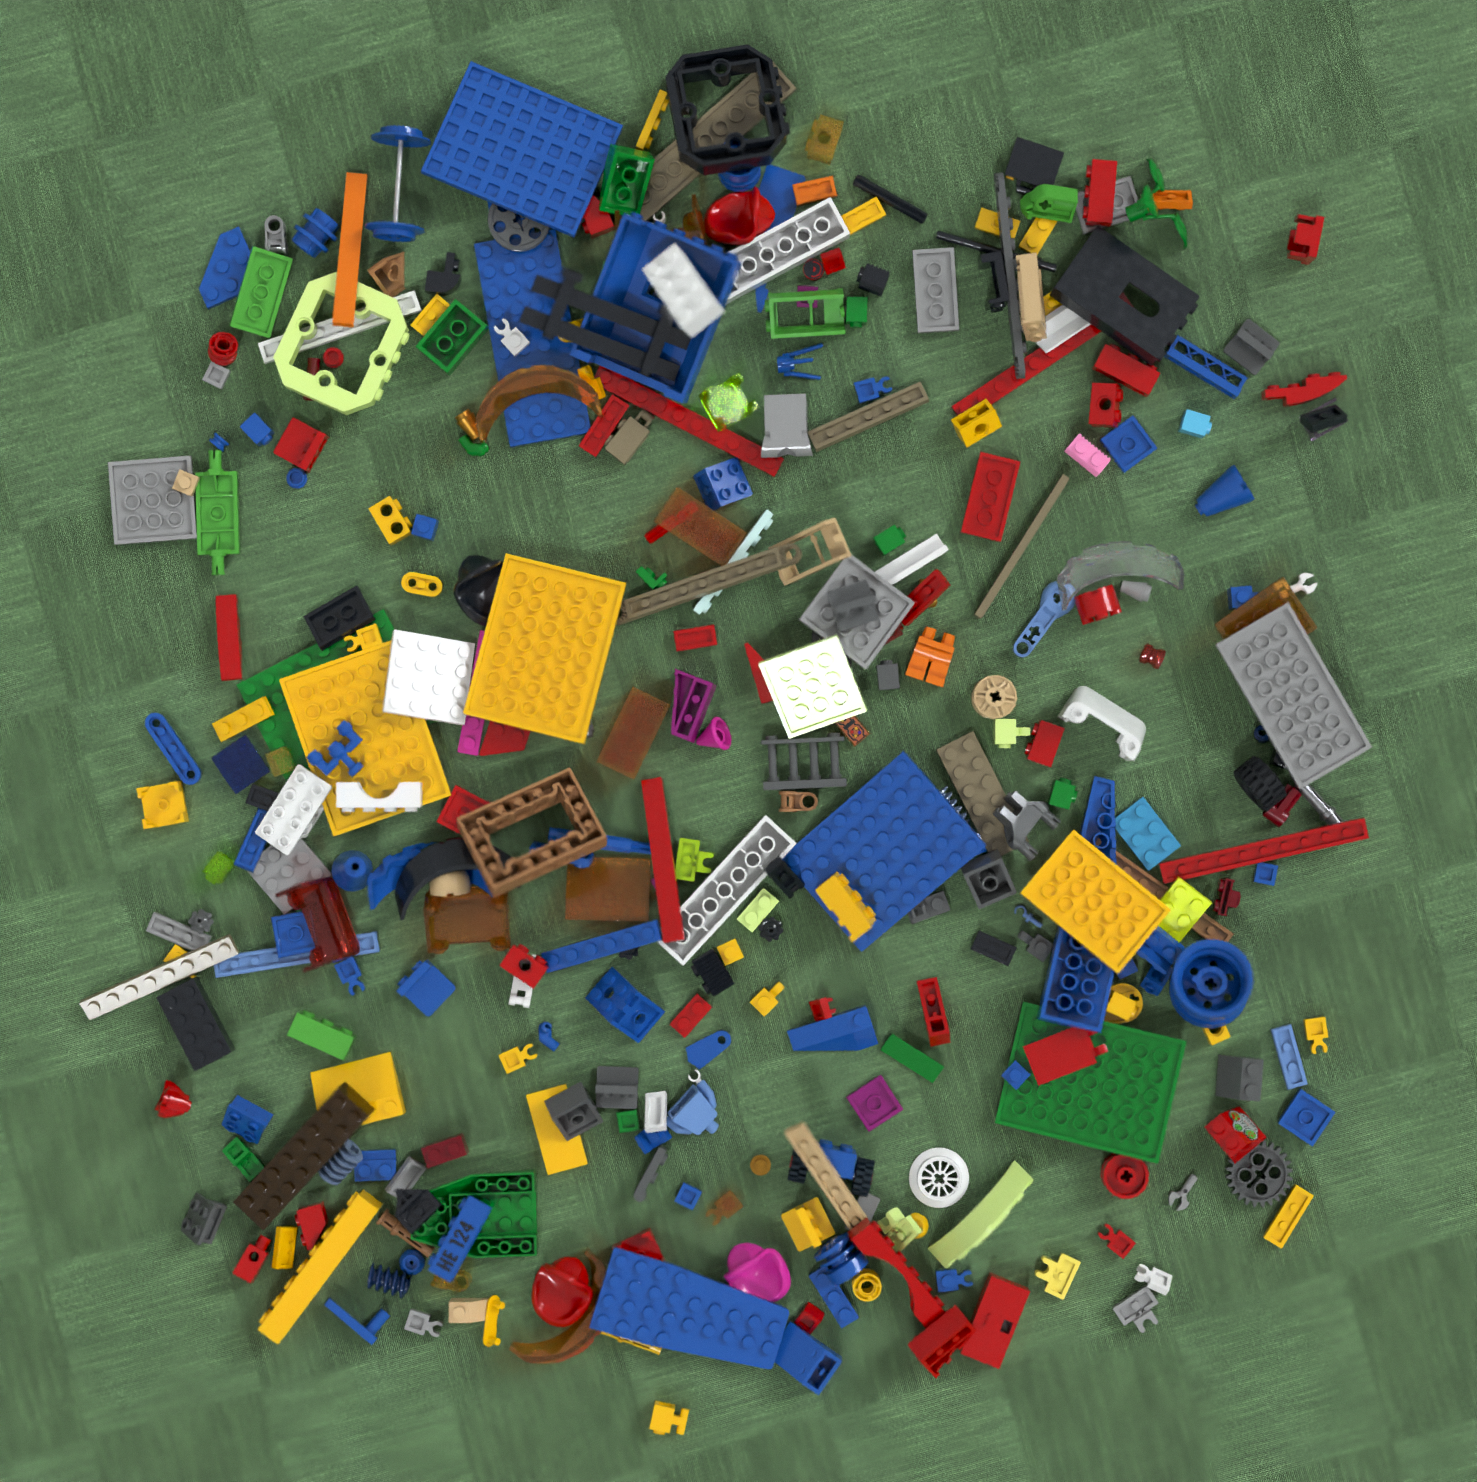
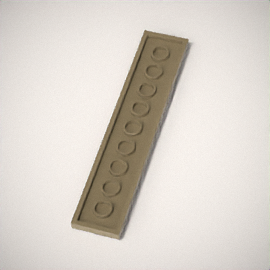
M778 68L779 79L776 82L777 86L781 85L783 98H780L782 103L797 88ZM756 72L746 77L697 120L696 127L692 129L696 148L723 144L726 136L733 132H738L745 136L765 118L759 111L760 92ZM676 140L654 158V165L640 215L643 216L642 219L646 221L652 218L653 214L660 211L701 175L680 161Z

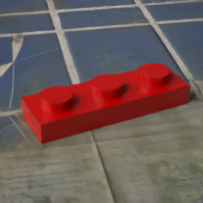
M612 394L579 444V447L597 458L606 440L613 433L630 405Z
M935 569L907 596L915 603L901 621L904 626H909L951 586L939 569Z

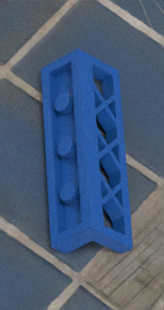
M1177 335V338L1164 355L1168 360L1232 399L1238 397L1242 386L1248 378ZM1177 342L1185 345L1187 354H1182L1174 349ZM1200 354L1203 356L1205 364L1200 365L1192 360L1191 356ZM1218 365L1221 367L1222 375L1218 376L1210 371L1209 366ZM1234 375L1241 379L1236 387L1228 382L1226 377Z

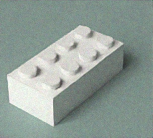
M675 243L642 269L680 327L690 337L695 336L725 312L687 255Z

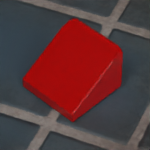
M808 1302L794 1320V1323L811 1334L821 1323L825 1313Z

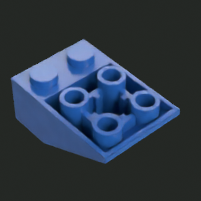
M791 1321L784 1330L775 1359L776 1364L817 1395L821 1393L842 1362V1356Z

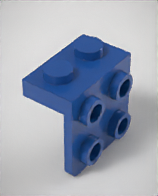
M427 959L424 962L419 961L412 968L414 973L409 978L405 975L397 984L399 988L396 991L401 996L405 995L423 1014L431 1016L455 991L456 987Z

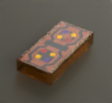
M856 716L834 723L854 747L870 735L869 731Z

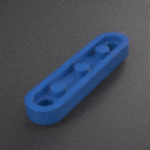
M160 713L149 714L145 719V727L179 778L188 785L198 783L202 777V772L165 716ZM156 719L160 721L158 727H155L153 724ZM191 770L195 773V776L193 778H189L188 773Z

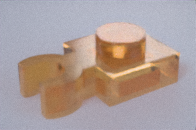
M730 1189L714 1202L717 1208L708 1210L705 1216L708 1217L710 1214H715L717 1219L712 1222L713 1226L720 1222L721 1216L724 1215L726 1219H729L743 1207V1204Z

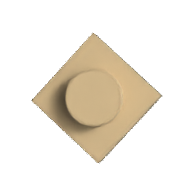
M179 469L172 489L193 497L200 477Z

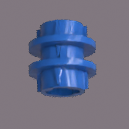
M316 208L310 215L307 213L302 215L307 222L303 227L295 224L293 228L297 232L292 238V241L312 258H316L321 251L324 253L329 251L324 244L328 239L334 242L337 241V237L334 234L339 228V225L331 217Z

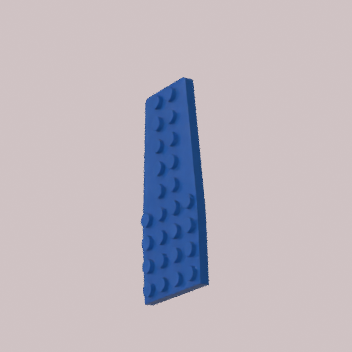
M613 1247L589 1328L650 1346L772 1369L789 1317V1310L784 1306L678 1265Z

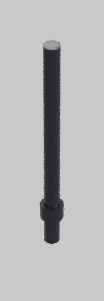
M939 230L937 232L936 239L985 253L1001 251V248ZM1012 252L1013 259L1016 258V255H1022L1019 253ZM1037 257L1038 269L1055 273L1057 264L1041 260L1042 258Z

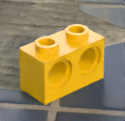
M388 496L368 508L391 546L411 535L412 531L410 528L413 525L407 516H402L400 510L403 508L397 498L393 500L391 496ZM385 506H391V515L383 516L382 509ZM397 523L403 526L400 534H394L392 531L393 526Z

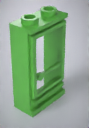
M843 288L768 293V300H765V312H769L770 319L766 320V332H770L771 339L845 334ZM823 299L824 324L813 325L812 303L814 300ZM808 301L810 325L778 327L777 302Z

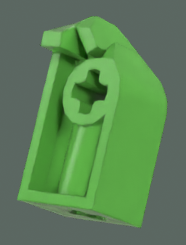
M1050 184L1039 185L1031 192L1026 193L1020 200L1021 212L1030 220L1032 217L1072 223L1078 204V189Z

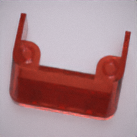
M325 877L302 882L275 894L276 898L287 896L291 907L296 910L302 909L316 948L312 949L309 955L312 965L303 968L304 973L359 954L360 946L338 886L333 878Z

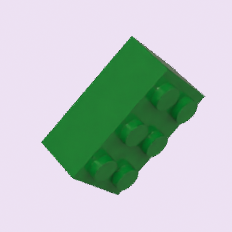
M455 299L415 347L450 376L489 328L482 320Z

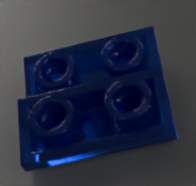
M244 735L211 757L235 794L270 772L269 767L258 754V750L247 735Z

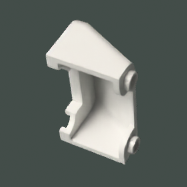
M1087 686L1076 688L1059 713L1058 718L1064 722L1080 723L1086 719L1089 713L1120 732L1115 741L1119 744L1120 754L1118 756L1126 761H1134L1140 751L1146 733L1145 724Z

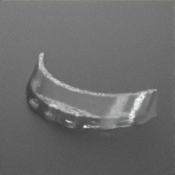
M1116 541L1091 546L1084 549L1083 553L1076 558L1072 556L1057 578L1063 611L1067 610L1069 602L1080 590L1096 581L1110 577L1143 576L1163 581L1178 590L1183 589L1184 569L1178 557L1172 553L1169 556L1157 550L1153 545L1145 543L1144 546L1133 545L1131 541Z

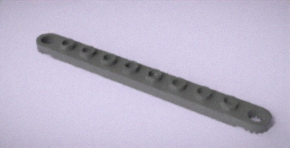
M1001 172L994 173V182H996L994 184L1002 259L1010 300L1007 307L1014 367H1016L1014 368L1016 370L1015 377L1016 379L1025 378L1023 353H1026L1027 349L1026 341H1022L1021 333H1024L1021 323L1022 320L1019 318L1021 309L1020 300L1017 299V292H1019L1018 279H1015L1014 272L1017 271L1016 258L1013 259L1012 251L1015 250V240L1010 235V230H1013L1012 217H1008V209H1011L1010 197H1006L1004 174Z

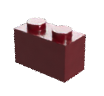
M463 1132L424 1145L421 1148L427 1168L466 1156L469 1153Z

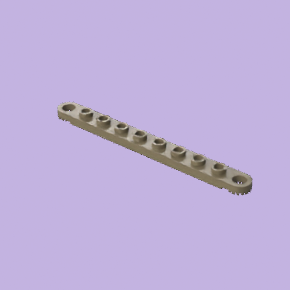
M787 543L783 546L760 552L626 599L621 604L620 609L623 613L621 618L617 619L616 625L637 620L795 565L801 560L802 551L796 544ZM795 549L796 555L792 559H787V551Z

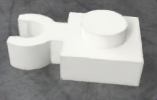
M502 319L505 329L499 330L494 326V330L497 334L504 335L501 342L516 357L530 342L517 327L511 331L508 321Z
M1139 1264L1136 1268L1138 1272L1134 1279L1139 1282H1148V1288L1166 1296L1170 1289L1172 1275L1155 1267L1150 1271L1147 1266Z

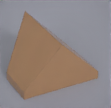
M404 252L383 258L367 270L382 292L388 296L395 297L406 289L404 287Z

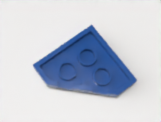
M240 227L221 234L216 243L199 287V291L208 309L238 296L250 255V249Z

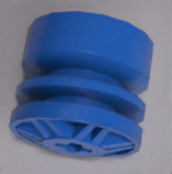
M732 145L731 147H732V148H738L739 146H738V145ZM761 167L718 173L721 184L727 189L734 192H745L752 189L758 183L761 176Z
M847 1232L831 1238L814 1254L816 1261L824 1259L819 1264L821 1268L832 1266L826 1273V1276L833 1286L847 1281L869 1263L867 1257L860 1250L851 1252L856 1245L853 1241L848 1242L851 1238Z

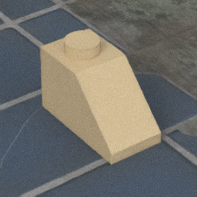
M451 1298L449 1301V1323L485 1321L489 1298Z

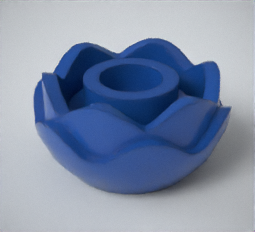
M408 1249L400 1256L399 1266L406 1274L416 1275L424 1268L425 1259L418 1250Z

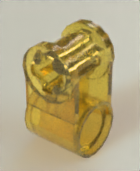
M459 1269L453 1282H448L434 1274L430 1285L440 1289L463 1292L471 1285L472 1276L468 1271ZM458 1276H462L466 1279L465 1286H461L457 1283Z

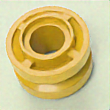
M863 1268L852 1277L853 1292L858 1299L872 1301L880 1295L882 1285L879 1275L874 1270ZM866 1281L872 1283L869 1288L861 1287L862 1283Z

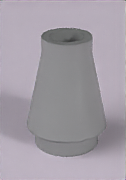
M1123 580L1120 592L1140 602H1148L1152 586L1145 582Z

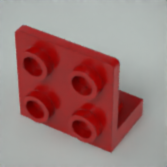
M293 417L273 453L310 473L329 436Z

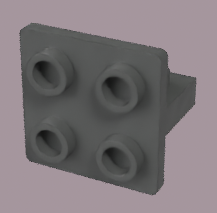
M1247 319L1223 349V352L1255 376L1273 356V352L1280 345V342L1253 321Z
M867 580L827 592L839 631L879 619L874 604L877 602L875 594L871 595Z
M598 1066L595 1087L596 1107L636 1109L639 1068Z
M196 1193L190 1202L186 1218L182 1221L181 1232L196 1245H201L202 1242L212 1244L227 1205L206 1199L200 1193Z

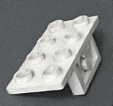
M301 764L297 765L258 826L255 834L284 854L290 855L299 839L308 836L324 811L322 803L331 791L332 786Z

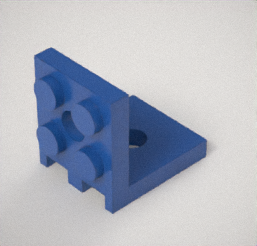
M614 967L607 971L585 997L610 1024L637 1043L644 1038L665 1013L660 1006L640 993ZM614 991V994L609 998V994Z

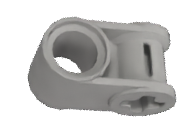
M269 216L264 224L265 250L287 256L288 242L285 222L278 216ZM274 221L280 222V228L277 231H272L270 228Z

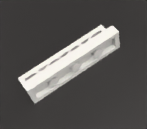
M935 534L875 573L893 586L943 555L949 549L942 543L939 536Z

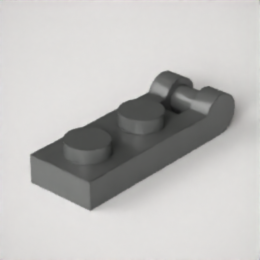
M659 1145L635 1189L634 1199L636 1201L642 1202L645 1200L648 1184H653L659 1174L655 1172L659 1165L663 1166L668 1157L665 1154L667 1151L666 1147Z

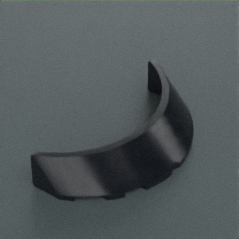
M462 837L435 842L422 849L418 855L409 860L405 865L394 892L400 921L405 920L407 909L414 896L433 879L457 870H479ZM491 843L495 853L498 852L501 865L506 870V863L512 859V856Z

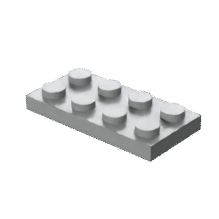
M954 247L912 250L917 333L959 331Z

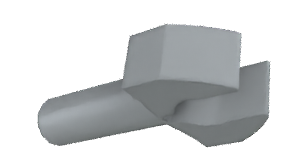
M1191 1174L1180 1191L1174 1192L1171 1190L1168 1194V1204L1170 1206L1176 1198H1180L1181 1202L1176 1207V1210L1179 1211L1187 1208L1189 1202L1186 1195L1197 1181V1176Z

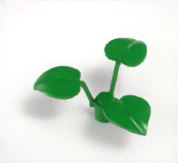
M1148 158L1146 160L1149 162L1150 172L1155 181V188L1151 191L1148 184L1145 185L1141 199L1125 207L1130 222H1134L1141 218L1143 221L1171 218L1184 241L1183 249H1186L1188 247L1187 230L1179 214L1159 215L1153 194L1159 189L1161 192L1165 191V183L1160 169L1151 158Z

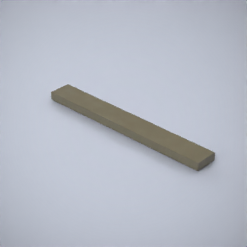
M1064 474L1061 475L973 616L978 619L984 616L1066 486L1069 477Z

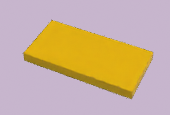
M566 1084L526 1094L548 1175L588 1164L581 1136L578 1135L566 1141L551 1119L544 1102L568 1089Z

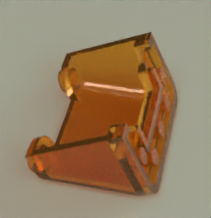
M470 887L471 891L469 893L454 896V893L447 894V896H433L428 891L425 894L423 908L428 953L442 954L449 948V944L490 942L491 947L497 951L511 949L509 892L493 898L480 887Z

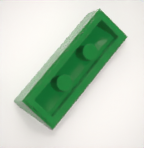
M890 1033L880 1049L931 1083L935 1081L944 1068V1065L893 1033Z

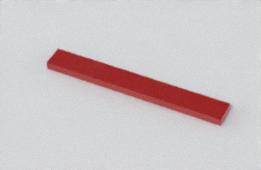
M657 777L641 780L663 943L684 941L685 936L663 778Z

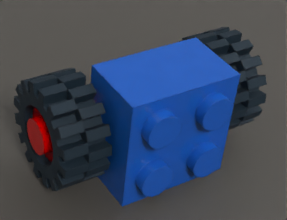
M820 1139V1142L817 1143L839 1176L853 1180L851 1193L868 1197L875 1160L858 1157L856 1162L857 1153L852 1148V1145L840 1143V1146L832 1144V1141ZM794 1149L787 1180L804 1184L807 1170L809 1169Z

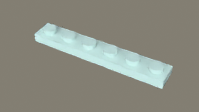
M766 509L726 564L746 558L749 555L746 552L751 545L754 547L761 538L759 533L763 528L767 530L773 522L771 519L773 514ZM722 590L701 597L692 610L698 615L701 612L706 613L712 605L709 601L714 595L718 597Z

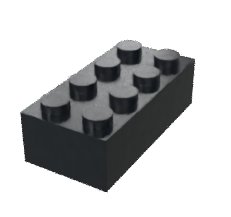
M198 977L156 997L194 1071L236 1050Z

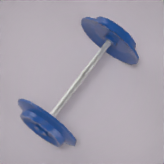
M384 126L380 128L379 133L372 134L371 139L381 144L398 147L393 222H370L365 224V228L373 231V237L380 240L412 242L416 240V235H422L425 233V230L419 226L398 223L403 147L429 146L431 141L423 137V132L416 128Z

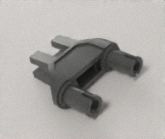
M1016 791L1008 792L1004 800L1014 809V812L1012 813L1005 806H1002L1001 808L997 807L992 814L1004 825L1008 846L1012 850H1018L1028 861H1031L1038 854V851L1026 841V836L1041 819L1051 830H1054L1058 827L1057 823H1061V820L1049 810V805L1046 802L1027 801Z

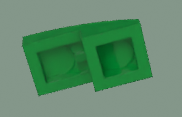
M239 1137L233 1139L222 1150L230 1162L242 1172L249 1182H252L266 1167Z

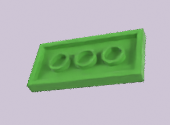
M252 246L229 326L270 338L293 258Z

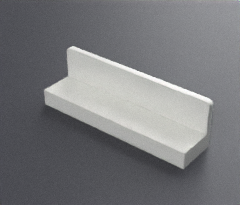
M1062 305L1045 316L1047 338L1035 343L1045 353H1048L1091 324Z

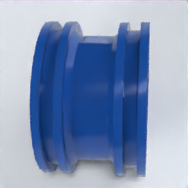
M1207 939L1188 946L1178 957L1169 983V995L1173 1007L1185 1021L1201 1028H1218L1233 1022L1243 1011L1251 994L1253 986L1251 965L1246 956L1237 947L1225 941ZM1214 961L1217 963V967H1212L1209 963ZM1192 968H1196L1198 970V973L1196 975H1192L1190 973V970ZM1232 974L1234 976V979L1232 981L1227 980L1226 975ZM1208 983H1212V990H1208ZM1193 988L1195 994L1190 996L1187 994V990ZM1224 994H1229L1231 1000L1225 1001L1223 998ZM1210 1001L1212 1007L1209 1009L1205 1008L1204 1002Z

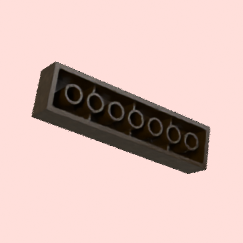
M344 1081L233 1203L264 1230L375 1109Z

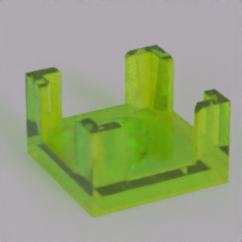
M740 372L732 375L727 381L715 387L712 385L706 388L699 395L718 432L753 415L759 409L756 400H752L749 403L740 385L744 382V379Z

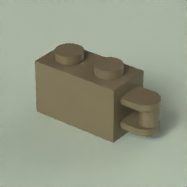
M643 409L635 419L631 416L628 419L624 418L617 427L619 431L616 435L611 434L606 440L605 451L626 466L650 435V431L647 428L655 417ZM641 418L647 422L644 426L638 422Z

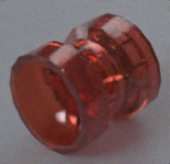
M1146 643L1139 662L1143 664L1149 663L1152 668L1158 670L1164 660L1166 651L1161 648L1155 649L1153 645Z

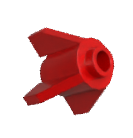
M166 1080L163 1088L164 1091L154 1110L159 1111L158 1116L163 1118L180 1116L185 1112L188 1113L192 1103L189 1100V1095H186L174 1082Z

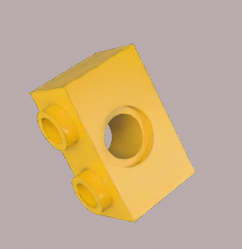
M987 399L951 419L958 437L966 447L1002 427L996 410Z

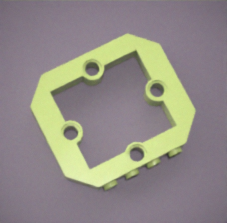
M337 272L308 282L273 358L283 385L287 389L342 414L349 415L371 407L376 401H380L384 392L382 387L385 382H389L392 376V371L390 370L393 364H397L399 361L402 344L406 345L410 334L408 333L409 329L397 299L358 282L356 306L359 303H365L366 307L361 312L356 311L355 307V317L362 320L374 314L389 321L390 324L378 350H375L370 355L369 361L371 365L357 395L338 387L337 380L330 371L321 370L314 376L294 367L293 363L304 340L312 339L317 334V326L314 319L326 293L335 297ZM309 323L310 329L307 332H302L301 326ZM380 357L386 358V363L383 366L376 365V360ZM330 378L331 382L328 386H321L322 379Z

